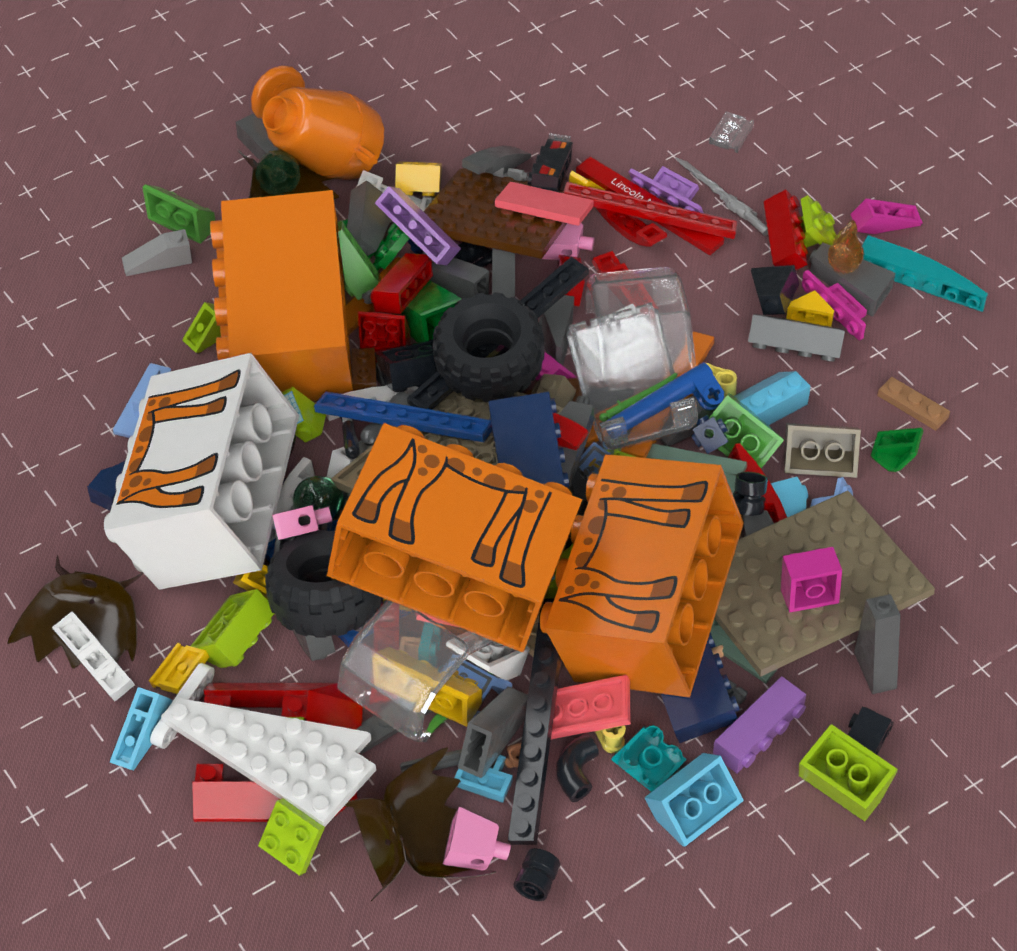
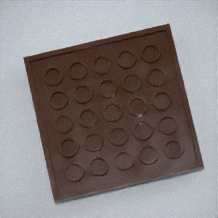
M466 168L459 169L423 211L453 240L539 259L544 257L567 225V223L495 207V199L509 182L528 185V181L521 182L511 177H498L488 172L477 174Z

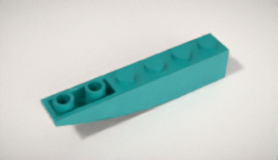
M869 235L858 252L859 258L896 273L895 282L981 312L985 308L987 292L954 270L929 257Z

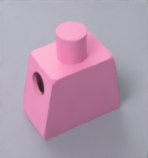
M567 223L542 259L558 260L559 254L578 257L580 249L593 250L594 238L583 236L582 223L579 226Z
M313 505L272 515L278 540L318 531V525L332 522L329 507L314 510ZM308 515L310 517V524L301 526L299 518Z
M459 807L451 823L443 864L486 870L493 857L507 860L511 845L497 841L499 826L496 823Z

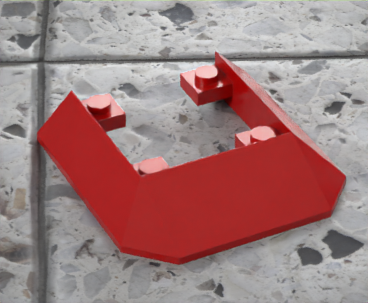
M209 683L203 690L205 695L204 703L227 707L282 708V717H304L305 721L355 730L362 726L363 704L339 683ZM196 764L195 781H192L194 822L269 821L276 801L280 800L278 797L254 781H223L225 770L223 764ZM358 791L349 801L357 799ZM343 807L335 816H337L346 807Z

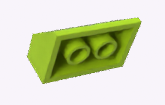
M258 589L230 595L191 646L206 650L210 657L207 662L217 667L237 666L244 659L243 654L257 642V636L261 630L268 627L272 622L271 617L274 613L270 609L268 600Z
M832 724L799 763V777L864 822L881 802L898 771L897 768Z

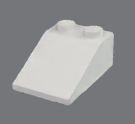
M472 632L449 641L446 646L470 660L476 666L487 670L497 678L507 681L521 674L530 650L526 646L524 652H520Z

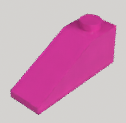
M867 198L850 214L857 232L868 234L884 233L917 227L923 224L914 205Z

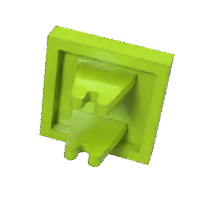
M808 195L801 199L803 212L801 228L805 232L804 245L807 248L817 243L820 245L826 243L837 248L836 240L838 238L834 231V218L830 213H826L822 209L818 201H814Z
M282 798L276 801L258 846L300 876L306 873L325 827Z

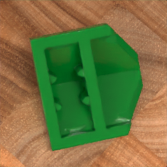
M922 428L878 431L871 453L872 459L887 471L897 472L902 470L917 455L924 430Z

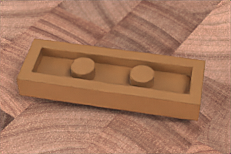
M891 377L878 390V397L935 431L949 418V410L894 377Z

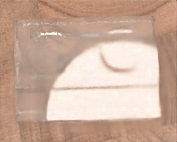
M726 111L712 132L709 144L727 150L732 148L738 153L754 126V120L747 121L745 117Z

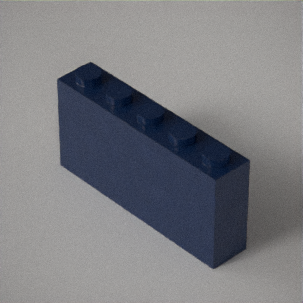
M549 392L489 401L488 406L498 463L510 464L519 469L523 477L541 484L555 482L568 488L567 472L563 473L561 463H565L563 447L558 448L557 438H561L559 423H554L553 413H557L555 398H550Z
M711 633L708 637L691 696L682 697L661 694L679 743L731 725L738 719L735 712L740 709L735 695L729 697L727 690L732 689L727 674L721 676L719 669L724 668L719 653L713 655L711 648L716 647Z

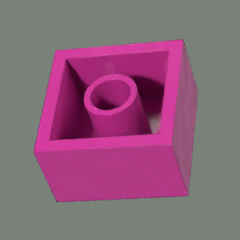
M833 547L783 556L781 592L789 613L839 603L842 568Z

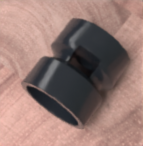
M741 472L736 475L734 487L736 493L733 497L740 514L757 516L764 513L765 497L762 495L766 493L768 478L765 475L755 472Z
M530 849L522 863V869L514 881L515 890L520 895L533 901H544L547 899L552 881L556 878L561 863L559 859L546 850Z

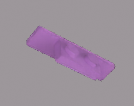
M664 166L661 167L653 180L632 168L629 170L631 182L641 188L645 187L657 198L660 196L665 198L674 207L679 206L683 209L704 213L700 205L691 201L699 190L697 184Z

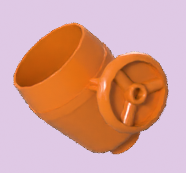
M281 65L271 68L259 78L251 95V108L257 118H262L269 140L284 154L306 169L316 172L318 175L341 180L358 179L363 170L369 172L374 164H377L384 144V126L381 116L372 106L357 96L342 91L305 88V81L301 73L291 66Z

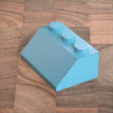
M796 371L778 372L734 397L769 426L808 405L811 386Z
M702 753L645 797L656 821L682 846H687L744 801L721 756Z

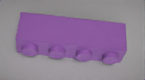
M388 186L375 202L436 264L448 265L461 249L400 188Z
M781 676L715 740L713 755H720L725 765L735 773H738L743 767L748 768L761 750L764 752L769 748L777 734L782 735L786 731L789 722L793 718L798 719L806 709L804 705L806 694Z

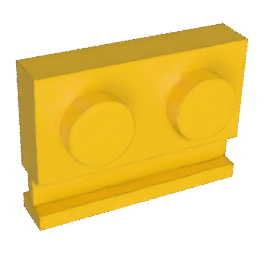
M177 643L149 679V682L153 688L160 687L161 690L178 694L198 664H205L210 657L206 650L188 645L183 647L180 643Z

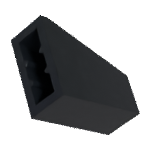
M795 266L751 268L750 271L763 315L785 314L799 286Z

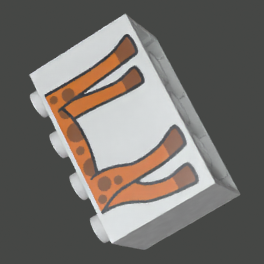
M251 353L151 376L145 398L139 403V418L134 434L128 440L127 458L122 474H119L116 479L117 491L111 511L104 519V530L108 539L113 543H117L132 560L134 567L139 572H143L159 590L262 570L274 521L272 515L276 513L299 414Z

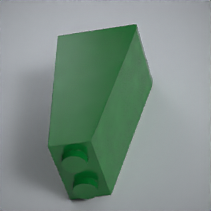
M429 280L401 314L392 313V315L406 317L410 334L417 343L433 340L435 327L438 326L444 312L449 307L454 308L457 301L462 298Z

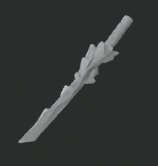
M675 158L682 166L692 172L697 179L707 184L714 193L719 194L720 199L725 202L728 209L736 213L740 218L750 222L764 236L768 235V228L756 217L757 212L739 201L737 197L726 193L689 162Z

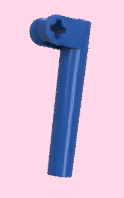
M702 362L606 420L604 427L609 436L615 438L692 393L703 409L711 411L716 409L723 401L724 391L714 377L710 367L705 362ZM708 395H709V396H712V395H713V396L715 397V399H714V398L709 399V398H708Z

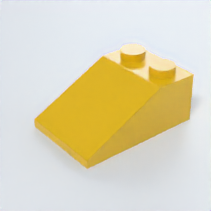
M399 161L396 164L395 187L400 188L406 195H413V191L422 192V196H435V192H440L442 163Z

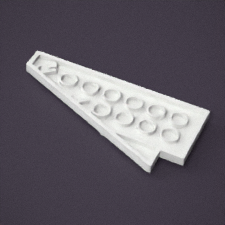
M178 698L161 715L162 721L279 799H285L324 827L376 771V765L359 754L372 740L371 734L366 731Z

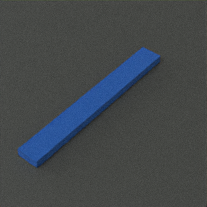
M325 392L314 405L316 413L378 424L386 423L394 427L408 425L422 432L484 442L492 432L491 420L332 392Z

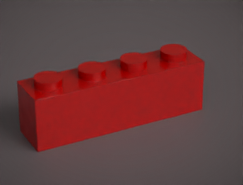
M785 189L763 201L772 262L774 266L794 265L795 269L798 270L808 265L806 258L808 251L803 240L805 239V234L801 228L803 220L798 209L800 207L799 200Z
M405 253L372 290L371 302L374 303V312L401 314L432 278V259L424 254Z

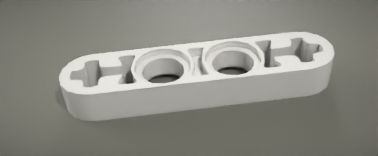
M204 663L198 664L170 706L178 698L199 701L204 694L203 690L212 682L215 669ZM161 718L151 734L150 742L157 747L165 749L173 740L177 731L165 724Z

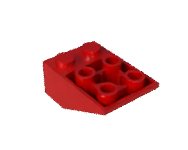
M358 311L360 348H375L376 352L411 344L410 328L405 316Z

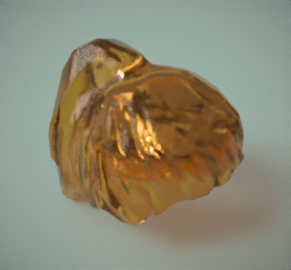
M850 220L839 231V234L835 236L832 245L828 249V263L838 273L849 274L856 271L864 258L863 247L858 240L857 225L854 220Z

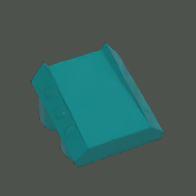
M654 725L644 726L611 758L613 762L651 792L662 785L687 759L676 745H669L663 740V732Z

